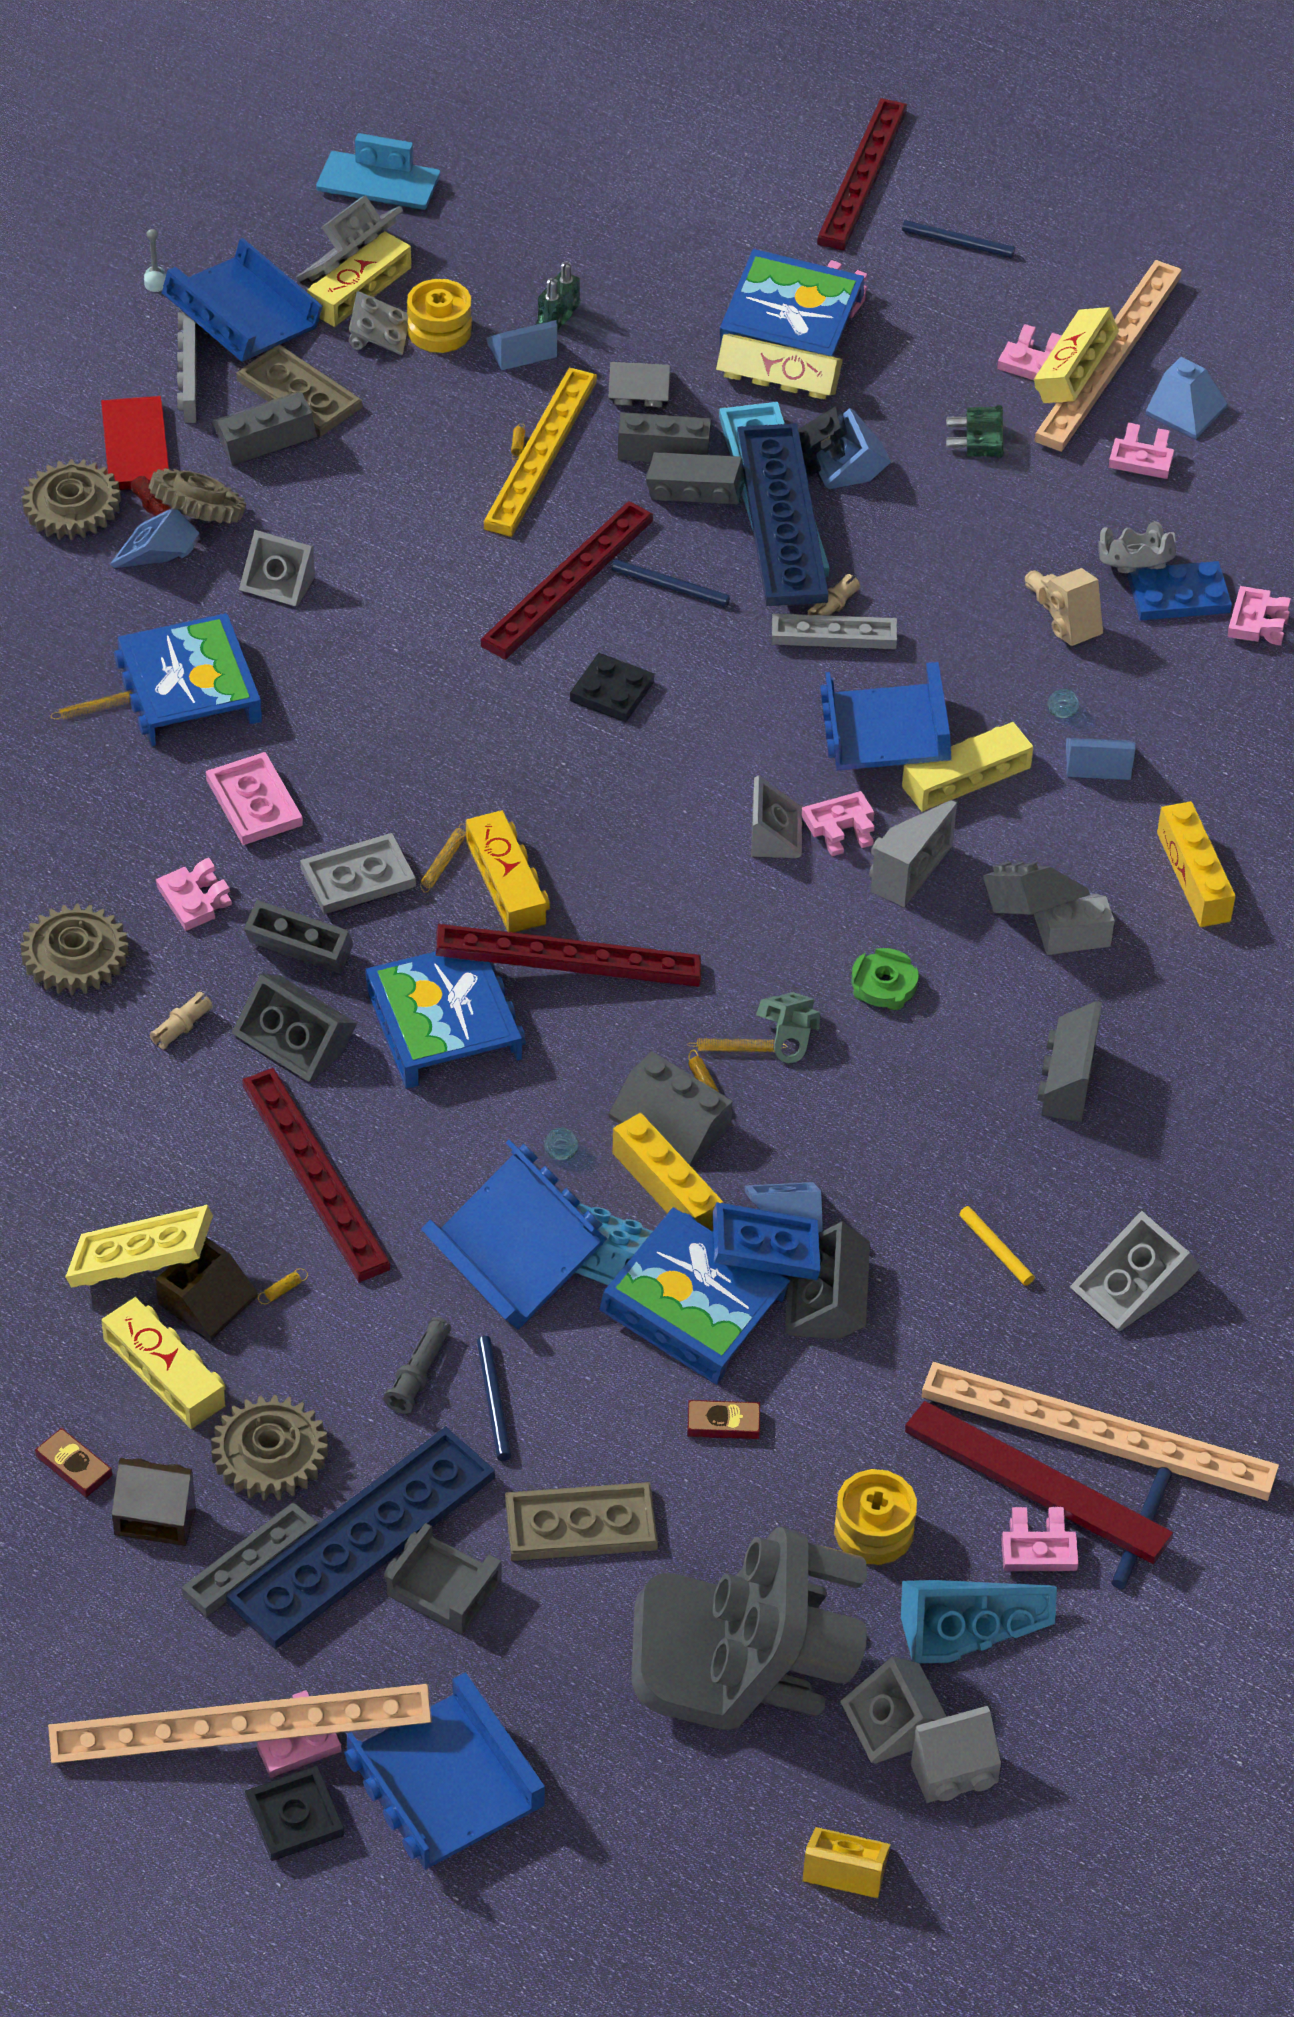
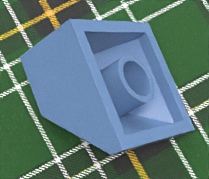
M1180 357L1164 373L1146 409L1145 415L1196 440L1227 408L1228 403L1205 368Z
M851 408L843 414L847 434L841 437L840 440L845 456L835 461L832 459L830 450L826 453L823 450L816 453L821 467L819 474L825 487L828 489L870 482L891 463L882 442Z
M171 508L138 525L110 565L113 568L168 562L178 556L184 558L193 550L194 545L192 543L199 535V532L178 509Z
M814 1182L745 1186V1193L760 1210L818 1220V1233L823 1231L821 1190Z

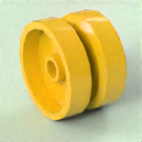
M431 279L423 281L412 288L407 299L408 336L411 342L420 349L437 353L454 351L465 345L471 337L472 330L471 295L468 290L460 283L448 279Z
M870 1469L857 1472L848 1478L840 1488L837 1498L834 1535L839 1547L844 1552L862 1556L866 1564L881 1565L893 1562L904 1555L913 1542L917 1498L913 1488L901 1476L888 1470Z

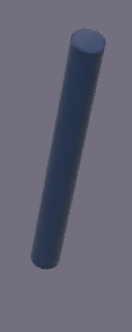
M908 220L904 221L902 227L904 232L1013 258L1015 252L1014 246Z
M615 559L612 565V571L724 607H727L730 601V595L621 560Z
M481 1336L477 1339L496 1455L498 1460L506 1461L511 1458V1451L492 1343L489 1336Z
M1160 1467L1140 1512V1515L1151 1521L1155 1517L1172 1476V1472L1168 1468ZM1127 1550L1124 1551L1111 1582L1114 1587L1118 1589L1126 1587L1138 1558L1137 1555Z

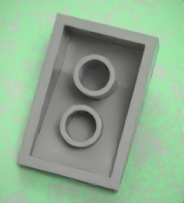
M950 800L895 825L888 830L883 838L879 837L875 841L871 850V855L874 856L869 872V877L872 878L870 892L905 908L952 847L957 802Z
M1141 1211L1075 1280L1070 1288L1120 1332L1177 1293L1197 1272L1200 1265L1188 1250Z

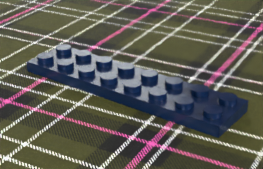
M797 423L737 427V439L740 457H742L744 465V480L766 606L828 603L827 583Z
M445 1426L227 1593L226 1603L276 1649L404 1550L405 1544L413 1532L418 1533L425 1523L433 1527L495 1479V1470Z

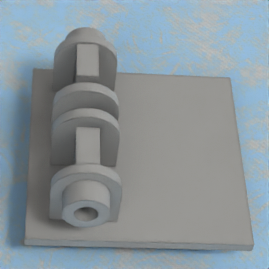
M357 291L349 332L352 333L349 343L352 348L360 350L370 341L402 355L408 330L407 313Z

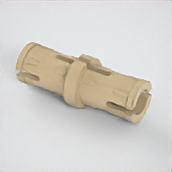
M845 575L833 588H828V603H816L808 610V615L831 616L835 611L843 609L846 600L860 589V583L855 577L848 584L853 575Z
M197 992L180 1009L175 1008L170 1012V1017L150 1033L151 1040L155 1045L161 1041L158 1047L162 1050L166 1049L183 1032L188 1033L192 1030L193 1023L213 1008L210 999L206 996L202 1000L201 998L204 997V993Z

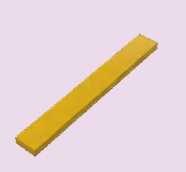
M568 368L484 520V530L510 537L513 536L597 383L596 374Z

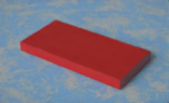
M161 396L101 400L108 474H114L115 481H118L120 490L148 488L154 471L157 472V469L164 471V468L169 469Z

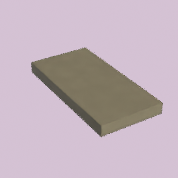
M281 345L270 349L236 373L238 382L266 401H271L294 392H302L312 412L316 435L319 437L363 408L362 399Z
M650 1482L505 1492L511 1561L655 1551L658 1548Z

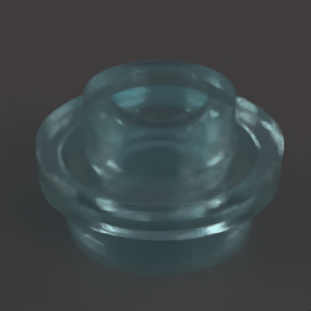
M1059 689L1049 697L1047 708L1056 717L1069 718L1078 712L1079 701L1071 690Z
M555 1128L545 1138L544 1150L549 1157L555 1160H567L577 1153L578 1140L571 1130Z

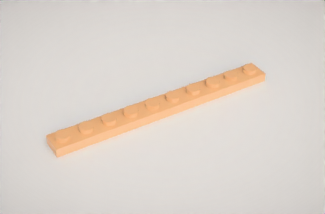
M1158 260L1154 261L1114 319L1119 332L1078 397L1072 402H1057L1035 434L1036 443L1061 452L1063 451L1180 280L1182 269Z
M936 1362L932 1363L922 1389L921 1397L1152 1467H1165L1172 1473L1266 1501L1269 1500L1279 1464Z
M429 1684L49 1724L48 1727L51 1763H63L432 1723Z

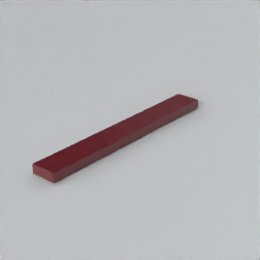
M880 98L819 232L817 245L845 251L907 112L906 103Z
M628 501L481 638V647L506 660L653 522V513Z
M438 924L436 932V956L696 987H699L701 981V955L445 924Z
M271 1068L242 1079L243 1088L358 1283L390 1271L389 1260L275 1069Z
M926 1401L921 1404L905 1424V1432L1048 1509L1049 1507H1063L1065 1518L1153 1565L1173 1539V1532Z

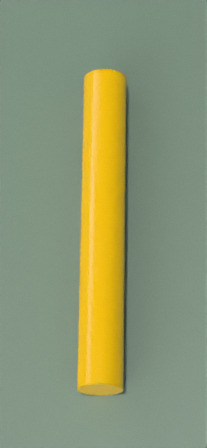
M966 1206L960 1211L959 1216L1024 1286L1029 1285L1035 1276L971 1207Z

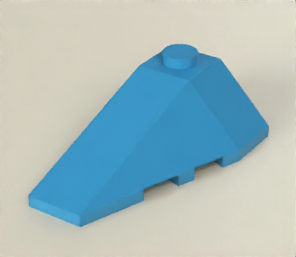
M944 1580L902 1581L901 1621L912 1662L950 1663L961 1659L962 1655L978 1649L983 1651L991 1648L992 1644L1011 1637L1018 1638L1055 1624L1057 1587L1050 1585Z

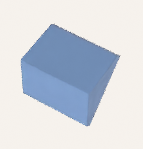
M556 320L499 333L486 338L487 344L501 370L557 357Z
M1066 738L1067 777L1131 780L1136 743L1127 740Z

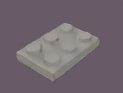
M392 833L300 860L301 870L323 914L416 887V878Z

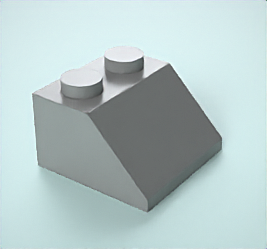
M610 362L608 398L615 399L614 405L632 406V400L644 401L645 407H662V402L669 401L670 365Z
M1090 894L1034 913L1047 955L1111 947L1115 920L1106 896Z
M893 1656L840 1701L870 1762L875 1764L913 1751L916 1726L947 1717L920 1664Z
M988 1706L916 1726L911 1767L927 1803L937 1800L949 1801L958 1794L971 1790L983 1791L998 1783L1001 1761Z

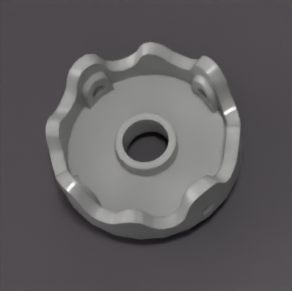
M1157 521L1150 523L1146 533L1143 534L1136 533L1131 528H1125L1120 538L1116 540L1110 528H1102L1100 533V541L1098 542L1100 561L1105 565L1117 567L1118 572L1121 573L1134 572L1136 568L1148 567L1149 569L1165 568L1166 563L1171 561L1176 555L1175 533L1164 534L1161 524Z

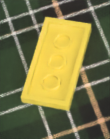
M208 1205L81 1234L66 1274V1279L71 1288L81 1285L90 1286L99 1281L116 1277L125 1278L138 1272L156 1271L173 1264L190 1263L200 1257L213 1214Z

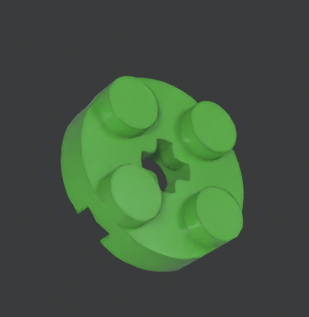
M890 948L875 949V954L865 957L866 953L859 956L852 968L851 983L854 988V997L868 1004L888 1007L891 1010L903 1008L905 1002L910 1000L915 994L918 985L917 967L915 969L911 964V959L905 953ZM886 974L890 976V980L883 981L877 977L882 978Z

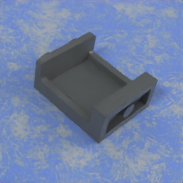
M425 1523L418 1533L413 1532L405 1544L404 1552L399 1559L394 1558L389 1563L384 1575L387 1583V1595L463 1635L500 1584L501 1560L488 1555L484 1562L481 1563L435 1539L432 1526Z

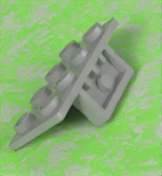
M366 195L356 200L322 226L323 231L335 248L296 276L297 280L300 282L309 278L310 281H313L324 273L326 275L340 266L339 262L342 259L346 260L359 251V246L368 244L379 236L377 234L379 231H384L397 222L395 217L403 211L402 208L398 206L379 216Z

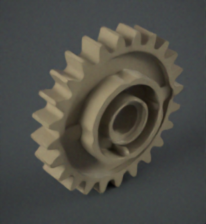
M70 459L68 465L58 461L56 468L46 465L47 472L37 471V479L29 478V486L23 488L25 495L22 496L25 517H28L30 525L36 526L37 532L45 529L47 537L57 533L58 539H61L65 534L69 535L70 540L74 539L75 534H80L83 538H86L87 531L96 534L97 526L106 528V519L114 520V512L120 511L121 495L118 481H115L114 474H108L106 467L98 469L97 462L87 466L85 459L79 464H75L74 460Z
M164 468L163 471L157 469V472H153L148 489H151L150 493L155 494V498L163 500V504H168L173 509H178L186 516L204 521L222 523L223 520L231 524V521L237 523L238 520L242 519L247 504L244 502V498L239 497V493L231 492L232 488L224 487V484L212 477L192 471H179L177 469L171 471L167 468Z
M76 904L73 910H69L66 905H62L61 912L59 913L51 908L49 909V917L38 915L39 924L30 923V932L23 933L24 942L20 944L22 964L26 966L27 975H33L35 983L44 981V989L46 990L56 986L58 994L64 988H68L71 995L75 993L77 988H81L85 994L88 992L89 986L99 990L100 981L111 983V974H121L120 966H126V956L129 955L127 933L123 932L122 923H116L114 915L105 917V909L103 908L94 913L92 905H89L85 910H81L79 904Z
M260 1395L257 1404H252L248 1399H245L244 1409L232 1406V1417L222 1415V1426H215V1437L211 1438L212 1462L216 1465L217 1475L223 1474L225 1485L234 1482L235 1493L247 1489L248 1498L251 1499L256 1492H259L263 1501H266L270 1493H274L275 1497L281 1500L283 1491H287L290 1495L295 1496V1486L307 1489V1478L317 1480L318 1469L325 1468L324 1457H328L327 1432L323 1431V1421H316L314 1410L305 1413L303 1402L294 1407L291 1403V1397L280 1403L278 1402L277 1395H273L270 1402H265L262 1395Z

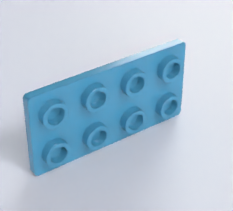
M358 133L355 139V154L331 151L316 184V190L358 199L366 195L372 201L425 210L439 180L440 170L413 165L412 142Z
M579 1204L577 1207L583 1213L589 1210L603 1224L599 1230L608 1239L575 1273L609 1285L653 1231L643 1228L642 1224L632 1219L622 1220L612 1216L604 1208H591Z

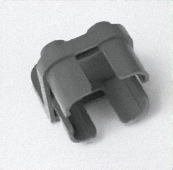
M777 1527L766 1539L755 1537L747 1549L742 1569L736 1576L724 1574L718 1585L674 1573H661L652 1577L637 1595L634 1605L631 1682L636 1696L647 1708L658 1714L722 1730L738 1728L760 1703L818 1716L825 1709V1697L812 1693L810 1682L785 1674L788 1671H793L836 1683L849 1682L857 1673L862 1662L866 1647L867 1629L864 1622L860 1619L818 1609L827 1596V1590L822 1586L808 1583V1576L859 1588L867 1579L865 1559L859 1555L810 1543L802 1532Z

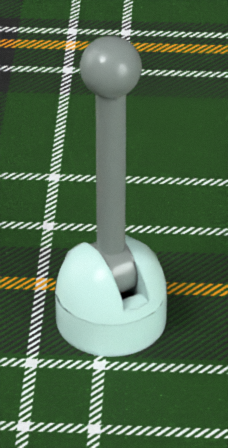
M150 229L147 231L146 236L150 240L152 267L148 268L145 272L144 285L149 291L159 292L163 289L166 272L161 267H158L156 239L158 238V232L155 229Z

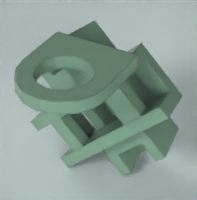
M791 992L761 999L756 1015L778 1022L774 1052L783 1062L794 1063L799 1061L807 1050L811 1028L819 1029L820 1012L813 1010V998ZM789 1038L797 1039L799 1042L798 1051L793 1055H784L781 1051L783 1042Z

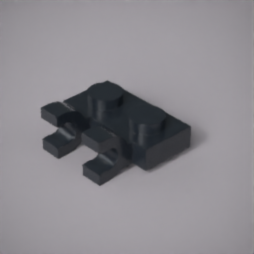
M836 406L798 429L804 463L809 475L813 476L821 471L816 455L819 451L823 450L826 453L830 450L832 459L835 461L845 456L840 438L847 434L843 412Z

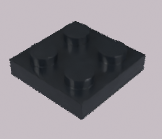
M598 653L571 690L570 701L626 723L653 685L655 674Z
M318 1766L245 1790L246 1801L271 1862L344 1836L343 1825Z

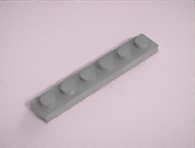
M178 312V330H183V332H178V350H183V352H177L178 370H183V372H177L178 390H183V393H177L178 411H184V423H196L197 323L186 313Z

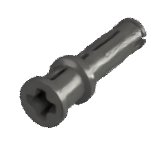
M433 1317L430 1320L409 1362L397 1370L395 1375L397 1380L392 1388L386 1390L383 1397L385 1404L393 1411L401 1414L412 1412L415 1405L414 1399L418 1391H422L427 1384V1371L445 1338L451 1331L450 1324H447L444 1330H442L447 1322L445 1319Z

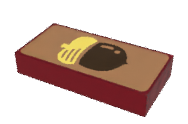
M688 1400L687 1437L759 1439L760 1402Z
M62 1427L35 1449L36 1457L86 1498L113 1476L111 1467Z

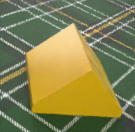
M815 1827L806 1847L802 1881L878 1898L891 1844Z

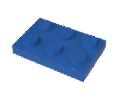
M1219 561L1166 565L1165 568L1161 569L1142 567L1128 573V581L1140 620L1226 614L1231 612L1232 603Z
M716 1202L713 1210L714 1263L817 1280L820 1273L818 1220Z

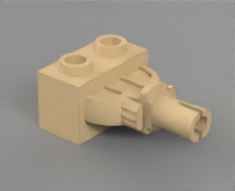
M1082 568L1061 576H1055L1054 574L1043 576L1036 570L1030 571L1025 576V582H1027L1025 586L1036 593L1037 601L1041 605L1043 604L1044 608L1049 610L1053 617L1052 629L1057 637L1073 646L1103 634L1099 581L1096 577Z

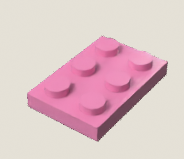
M266 752L206 771V780L242 845L303 826L302 815Z

